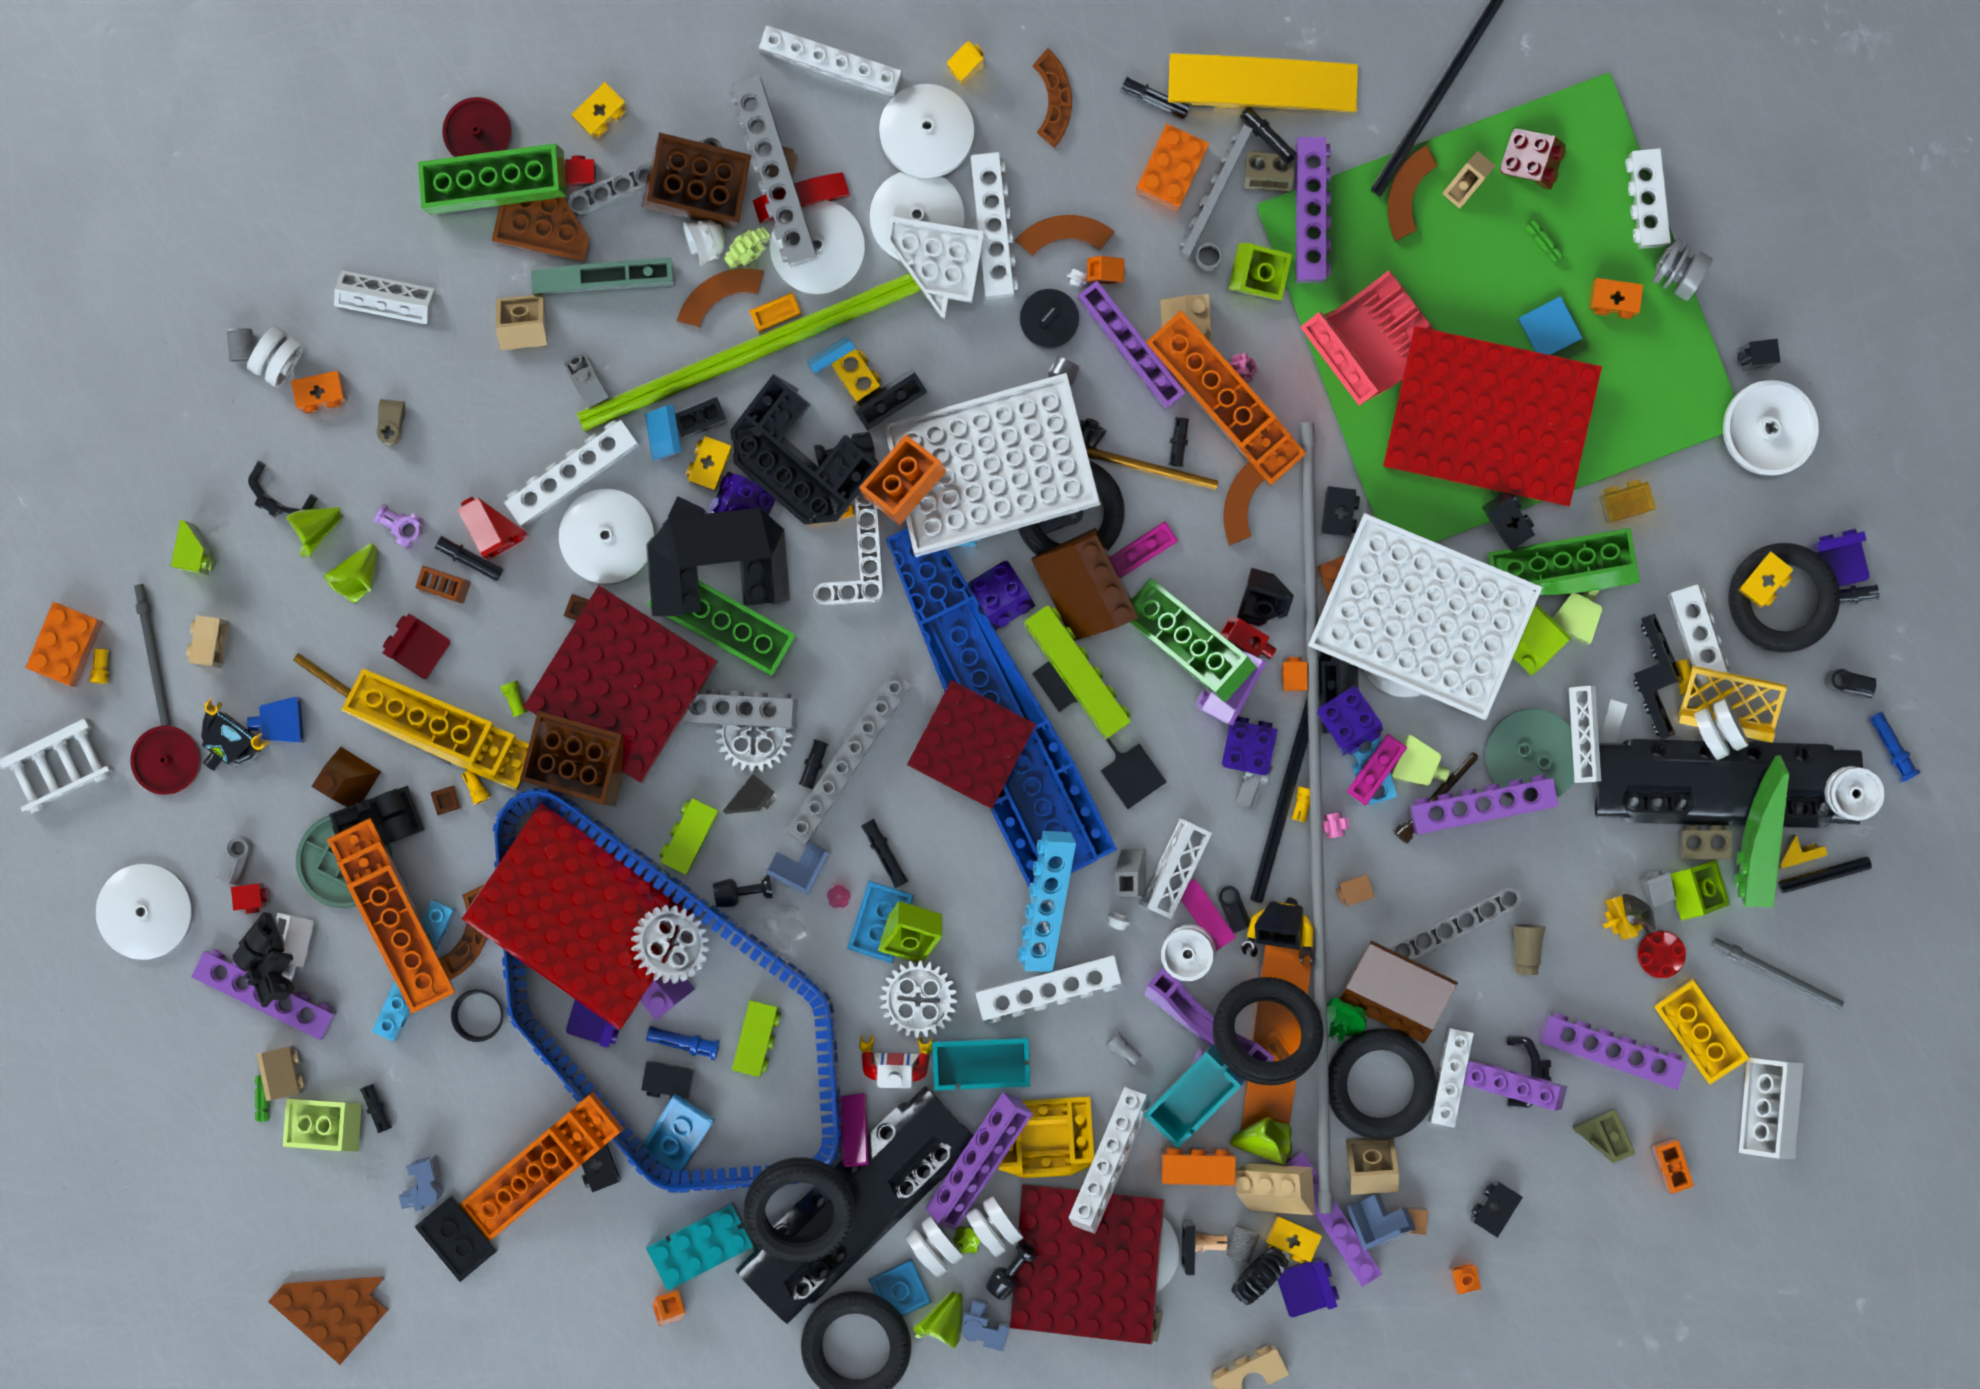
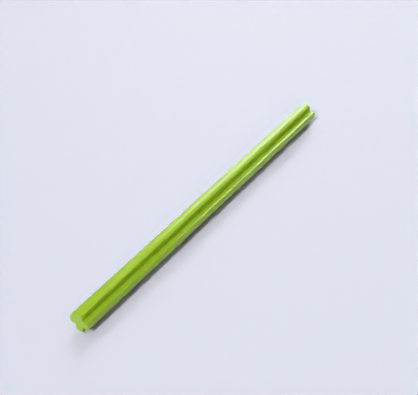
M910 273L600 402L589 409L581 410L576 414L583 430H590L921 291Z

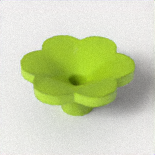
M960 1226L956 1229L953 1241L957 1244V1247L964 1254L968 1252L971 1254L976 1253L981 1241L973 1231V1228L970 1226L967 1228Z

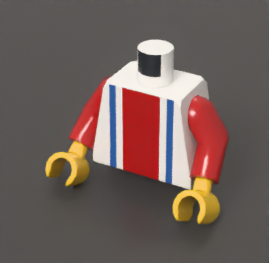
M871 1035L870 1042L868 1043L863 1041V1036L860 1037L859 1049L863 1052L861 1054L863 1073L866 1077L874 1080L877 1087L912 1088L916 1081L923 1079L927 1075L930 1059L928 1054L933 1051L931 1037L928 1044H923L922 1037L918 1039L920 1054L872 1053L874 1037Z

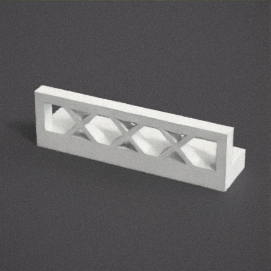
M341 270L334 288V306L427 324L430 315V304L435 289ZM345 280H351L356 282V284L353 285L343 283ZM376 285L379 286V288L373 290L369 289L368 286ZM396 289L401 290L403 293L393 294L391 291ZM417 294L426 295L427 297L424 300L415 298L414 296Z
M1595 685L1569 688L1574 782L1591 783L1601 781Z
M1180 818L1148 884L1146 897H1142L1139 905L1172 919L1212 833ZM1195 830L1203 834V837L1199 844L1192 846L1190 837ZM1190 853L1191 862L1189 866L1182 868L1179 861L1181 856ZM1179 874L1181 883L1179 887L1171 890L1169 881L1172 876ZM1169 896L1171 904L1168 911L1165 912L1157 908L1161 898Z

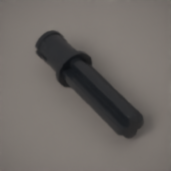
M1126 77L1120 91L1139 98L1140 102L1144 100L1181 118L1186 117L1189 105L1185 103H1169L1167 95L1148 87L1149 84L1145 86Z
M443 536L437 541L434 549L452 557V561L455 562L457 560L495 581L500 579L503 573L502 568L463 548L464 545L461 544L459 546Z

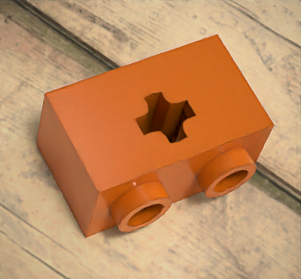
M1595 278L1592 281L1589 310H1595L1597 315L1607 316L1611 312L1618 313L1620 318L1632 319L1633 316L1640 313L1643 284ZM1615 294L1617 295V299L1621 300L1617 304H1614V300L1610 299Z
M339 371L291 380L296 408L300 411L303 410L304 413L316 412L318 407L326 405L328 409L340 407L341 402L347 401L342 374ZM318 388L325 391V393L321 394V398L314 395V393L318 392Z
M1673 1138L1651 1146L1667 1192L1673 1194L1694 1187L1679 1140Z

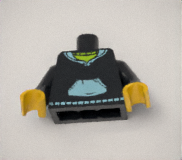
M210 698L204 705L205 715L202 721L201 733L202 746L210 751V754L203 764L212 771H215L222 761L230 766L234 764L239 766L253 761L262 748L269 745L270 741L267 740L262 743L260 740L262 733L255 735L248 731L247 728L227 713L219 711L222 707L221 702L215 707L212 705L213 698Z

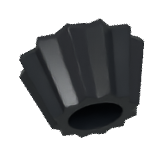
M1086 418L1085 421L1079 420L1085 445L1096 447L1106 434V429L1099 426L1100 423L1094 419Z

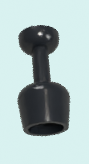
M870 432L849 435V438L863 450H871L873 455H876ZM814 445L819 467L834 448L825 450L823 445Z
M770 875L763 876L759 884L737 887L736 881L731 878L713 883L716 907H735L739 903V896L763 893L765 898H773Z
M1024 1241L1017 1243L1015 1248L1017 1256L1008 1268H996L986 1284L987 1290L1000 1300H1005L1018 1287V1279L1015 1274L1025 1261L1032 1262L1038 1257L1037 1251Z

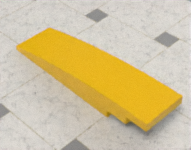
M1170 53L1168 102L1191 103V105L1214 106V108L1246 109L1251 107L1252 109L1357 112L1358 64Z
M362 668L342 707V711L437 757L518 791L522 783L519 780L529 746L528 743L516 739L512 733L493 726V722Z

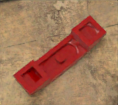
M843 172L794 183L802 208L825 200L834 201L850 195ZM779 189L774 193V199L782 200L786 196V191L783 189ZM767 194L753 200L760 224L774 219V217L769 218L765 204L769 203Z

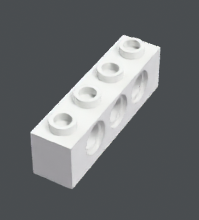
M1661 148L1632 151L1625 160L1626 172H1630L1631 182H1628L1629 196H1633L1634 204L1630 207L1631 219L1635 220L1636 229H1633L1634 243H1638V249L1666 247L1671 241ZM1639 171H1647L1650 175V180L1643 181L1639 177ZM1642 194H1649L1653 200L1652 204L1647 205L1643 203ZM1646 217H1650L1655 221L1654 228L1645 226L1644 219Z
M1697 584L1667 594L1691 668L1693 665L1728 673L1729 663L1726 656L1721 654L1719 648L1722 647L1721 639L1718 633H1714L1712 627L1714 618L1711 611L1706 609L1704 602L1707 601L1703 588H1699ZM1689 605H1694L1697 608L1698 613L1695 618L1687 614V607ZM1697 627L1702 628L1705 632L1703 640H1698L1694 635ZM1704 650H1709L1712 653L1713 658L1710 663H1706L1702 659ZM1696 673L1695 680L1697 685L1710 681L1706 675Z
M1450 1027L1446 1028L1436 1078L1435 1097L1428 1121L1431 1123L1455 1127L1474 1034L1472 1032Z

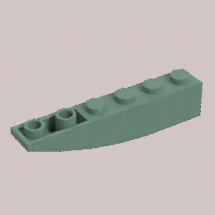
M671 258L531 270L532 294L675 286L674 265Z

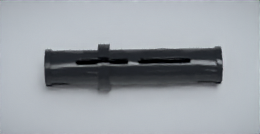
M1251 107L1246 108L1242 112L1243 115H1240V118L1252 128V133L1256 137L1262 138L1286 164L1294 161V156H1297V152L1270 127V123L1266 119L1260 118Z
M875 819L861 825L871 843V849L875 850L895 889L907 883L908 879L887 844V837L883 836Z

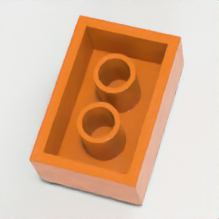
M1166 123L1135 192L1179 212L1205 156L1209 143Z
M905 434L862 483L859 489L865 499L900 525L942 478L946 470L939 459Z
M52 602L25 668L68 686L76 687L103 621L63 604Z
M1166 1147V1151H1161L1160 1180L1162 1184L1235 1186L1236 1156L1230 1153L1228 1148H1214V1152H1206L1205 1148L1191 1147L1190 1152H1183L1181 1147Z

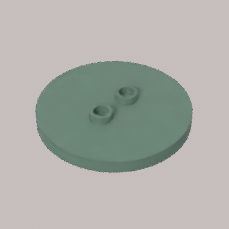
M1524 709L1502 719L1492 730L1485 749L1486 768L1493 784L1499 783V787L1509 786L1508 781L1522 779L1523 783L1532 781L1533 776L1546 774V778H1553L1557 798L1565 793L1574 782L1570 725L1558 715L1542 709ZM1528 788L1525 791V799L1532 801L1535 798L1536 792L1533 788ZM1509 792L1504 793L1505 796L1512 799V795Z
M326 816L314 823L303 835L296 853L297 874L305 890L320 903L339 909L355 908L357 905L346 886L347 882L336 863L337 859L327 841V838L335 834L332 829L333 824L330 816ZM389 843L385 846L393 860L392 850Z

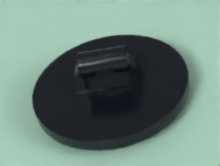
M1039 290L1028 297L1020 312L1021 329L1026 338L1039 347H1060L1069 342L1077 331L1079 325L1078 308L1072 298L1060 290Z

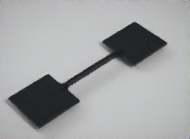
M1049 661L1032 673L1059 712L1074 702L1079 703ZM1109 738L1106 739L1116 757L1101 772L1127 809H1130L1167 783L1140 743L1128 752L1120 753Z

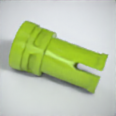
M518 680L500 686L504 698H507L513 717L526 713L527 710L523 707L524 703L520 695L521 690Z

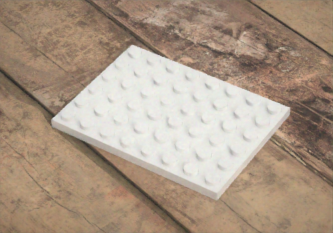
M1067 373L884 425L890 452L906 434L939 459L946 470L942 478L906 518L916 557L1101 505Z
M1364 513L1308 646L1486 720L1542 587Z

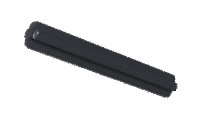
M1869 857L1845 862L1778 882L1781 893H1787L1870 870L1872 863Z

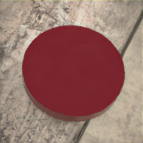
M471 97L458 102L449 110L443 122L442 135L445 146L453 157L508 150L512 139V126L509 117L497 103L487 98Z
M158 726L149 729L137 739L132 748L130 764L135 779L143 788L155 794L172 795L187 789L195 781L201 768V753L194 738L186 731L173 726Z

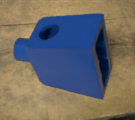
M292 697L259 706L260 716L247 717L248 731L261 730L263 740L304 743L300 697Z

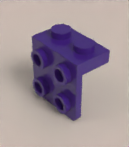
M727 472L720 482L717 496L710 504L709 513L761 508L769 515L775 499L757 483L741 475Z
M1856 529L1843 531V536L1834 538L1833 534L1819 537L1820 542L1812 544L1813 551L1819 554L1832 568L1839 587L1865 581L1870 577L1861 543L1867 541L1864 531L1857 533Z
M1008 561L999 563L968 583L969 588L995 631L1008 625L1010 621L1026 614L1035 607L1029 592Z
M1355 686L1317 710L1319 718L1336 741L1337 748L1342 756L1347 753L1349 755L1354 754L1361 748V744L1366 741L1372 742L1381 736L1380 732L1383 731L1381 721L1360 690Z
M1237 716L1233 726L1228 725L1222 765L1225 768L1267 775L1270 769L1278 729L1272 728L1273 723L1259 720L1257 725L1249 723L1250 718Z
M575 999L566 1032L569 1035L599 1043V1046L606 1048L611 1047L612 1043L616 1044L620 1030H616V1027Z
M1321 1258L1287 1268L1280 1278L1277 1279L1290 1317H1297L1325 1307L1328 1310L1338 1307L1336 1300L1340 1298L1336 1286L1331 1287L1328 1279L1332 1277L1329 1264H1324Z

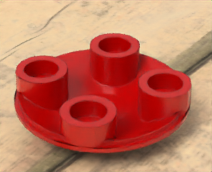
M1662 930L1654 931L1641 941L1638 948V961L1647 974L1656 978H1669L1678 973L1684 965L1686 948L1675 934Z

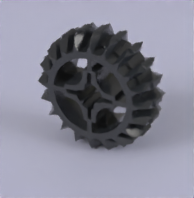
M1270 1247L1240 1274L1233 1284L1231 1291L1240 1302L1250 1305L1255 1300H1258L1280 1278L1287 1268L1289 1260L1276 1247Z

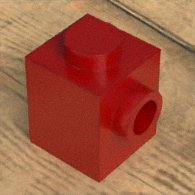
M574 155L571 156V159H565L567 187H588L595 184V160L585 159V156Z
M264 883L231 887L233 911L245 910V914L259 913L260 908L266 907V902H269L267 887L264 888Z

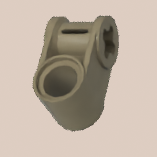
M380 399L377 436L386 446H395L400 442L405 416V401ZM389 429H391L394 435H390L389 439H387L384 433H388Z

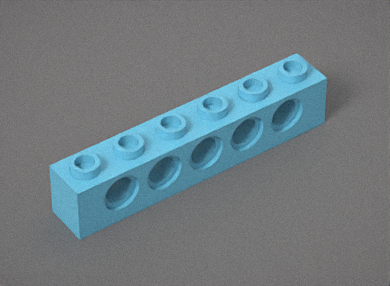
M1043 831L1041 840L1039 839L1037 842V853L1039 855L1038 860L1033 864V874L1035 877L1034 882L1030 883L1029 887L1031 899L1030 904H1027L1025 909L1027 921L1026 926H1023L1021 931L1022 947L1018 949V961H1021L1025 971H1053L1076 841L1071 832ZM1057 856L1056 859L1049 861L1052 857ZM1053 878L1051 881L1045 882L1047 879ZM1049 899L1048 902L1041 904L1044 900Z
M431 900L422 922L438 952L457 909L437 900ZM395 981L372 1030L373 1033L393 1042L399 1039L411 1012Z

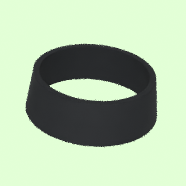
M481 989L469 990L460 995L454 1002L451 1010V1022L455 1031L462 1038L472 1042L486 1041L492 1038L501 1028L503 1008L499 1000L490 992ZM473 994L489 995L498 1003L501 1011V1018L497 1028L485 1036L468 1034L463 1030L458 1020V1010L461 1003Z

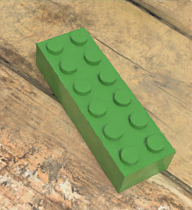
M556 143L418 162L421 209L430 215L567 197L564 150Z
M698 580L701 611L683 613L684 616H666L772 677L777 673L797 637L796 634ZM651 600L649 601V603H648V605H647V606L650 607V608H651Z

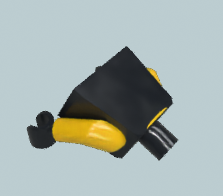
M1288 897L1284 900V903L1272 901L1265 909L1251 918L1247 937L1249 938L1248 941L1242 943L1241 950L1246 955L1247 949L1252 947L1250 955L1255 957L1258 953V949L1254 945L1255 939L1258 944L1300 950L1301 946H1303V951L1299 954L1300 963L1303 965V958L1310 956V964L1313 965L1314 956L1310 949L1313 947L1314 929L1309 917L1304 915L1303 907L1298 905L1296 899Z

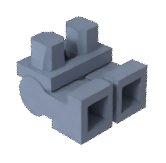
M436 1155L414 1160L406 1166L408 1176L415 1175L416 1183L410 1187V1190L399 1194L402 1209L414 1206L415 1211L423 1210L425 1207L433 1205L442 1196L443 1187L437 1180L441 1172Z
M974 1298L971 1311L966 1310L964 1315L963 1336L968 1341H984V1347L1003 1351L1010 1323L1000 1321L999 1326L988 1324L990 1315L985 1314L988 1302Z

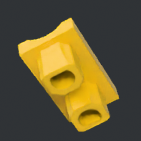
M1618 896L1604 901L1608 908V911L1605 912L1608 921L1602 924L1603 928L1611 927L1614 935L1619 933L1621 940L1638 936L1637 932L1644 928L1645 925L1640 916L1631 918L1627 911L1635 907L1632 896Z

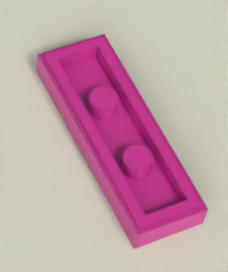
M1165 521L1113 554L1111 558L1122 578L1178 542Z
M1387 733L1346 793L1366 806L1405 752L1407 746Z
M1194 878L1190 881L1181 901L1196 923L1212 935L1217 951L1236 938V936Z
M861 1093L841 1096L843 1165L845 1167L869 1164L866 1095Z

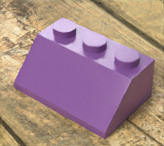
M1241 649L1239 650L1247 655L1257 668L1225 703L1206 688L1205 691L1202 690L1196 700L1198 704L1195 707L1217 721L1233 726L1267 663Z
M661 976L656 981H652L640 1001L654 1019L657 1020L694 991L695 988L688 979L682 982L679 978L678 982L673 984L670 978L667 983H663Z

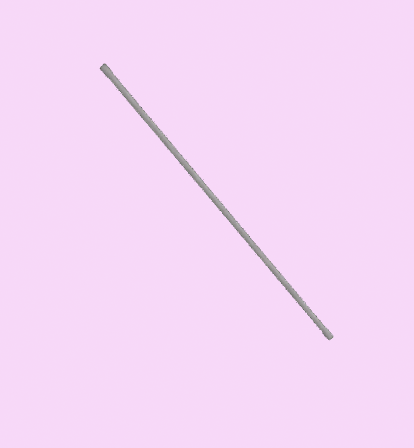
M1313 422L1300 423V440L1302 449L1306 452L1302 457L1314 929L1315 1005L1321 1015L1324 1031L1321 1051L1316 1059L1319 1168L1318 1213H1333L1330 1164L1320 718L1317 714V710L1320 708L1319 650L1308 646L1318 623L1314 479L1315 428Z

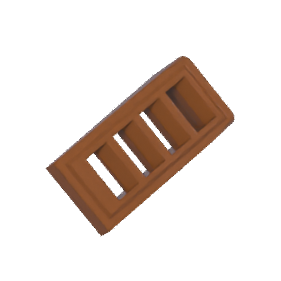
M422 565L415 588L463 604L471 582ZM432 573L430 585L426 587L429 574ZM439 576H441L438 590H435ZM448 580H451L448 591L445 593Z

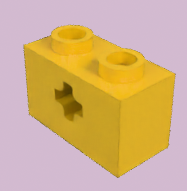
M604 82L571 116L594 139L596 136L601 137L609 129L607 125L613 119L617 121L624 115L627 105ZM598 108L604 109L605 115H598L596 110Z
M704 436L703 441L698 440L694 451L697 454L694 463L690 462L686 475L689 476L688 481L717 492L733 447L707 436ZM711 457L714 465L705 469V465L702 462L703 460L707 461Z
M1770 551L1738 591L1758 607L1762 608L1765 604L1769 607L1778 596L1774 592L1779 586L1785 588L1793 578L1790 575L1793 569ZM1770 575L1773 578L1771 580L1773 586L1768 585L1764 587L1762 585L1764 583L1762 577L1767 578Z
M1276 1214L1265 1241L1270 1244L1268 1248L1276 1247L1281 1252L1284 1250L1292 1254L1291 1259L1304 1263L1305 1260L1312 1261L1322 1235ZM1294 1235H1296L1298 1244L1293 1243L1291 1246H1289L1290 1243L1288 1242L1287 1237L1292 1238Z

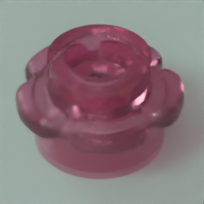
M835 885L833 889H829L827 892L829 905L833 908L846 907L850 899L849 890L844 889L842 885ZM838 894L841 896L840 899L836 898Z

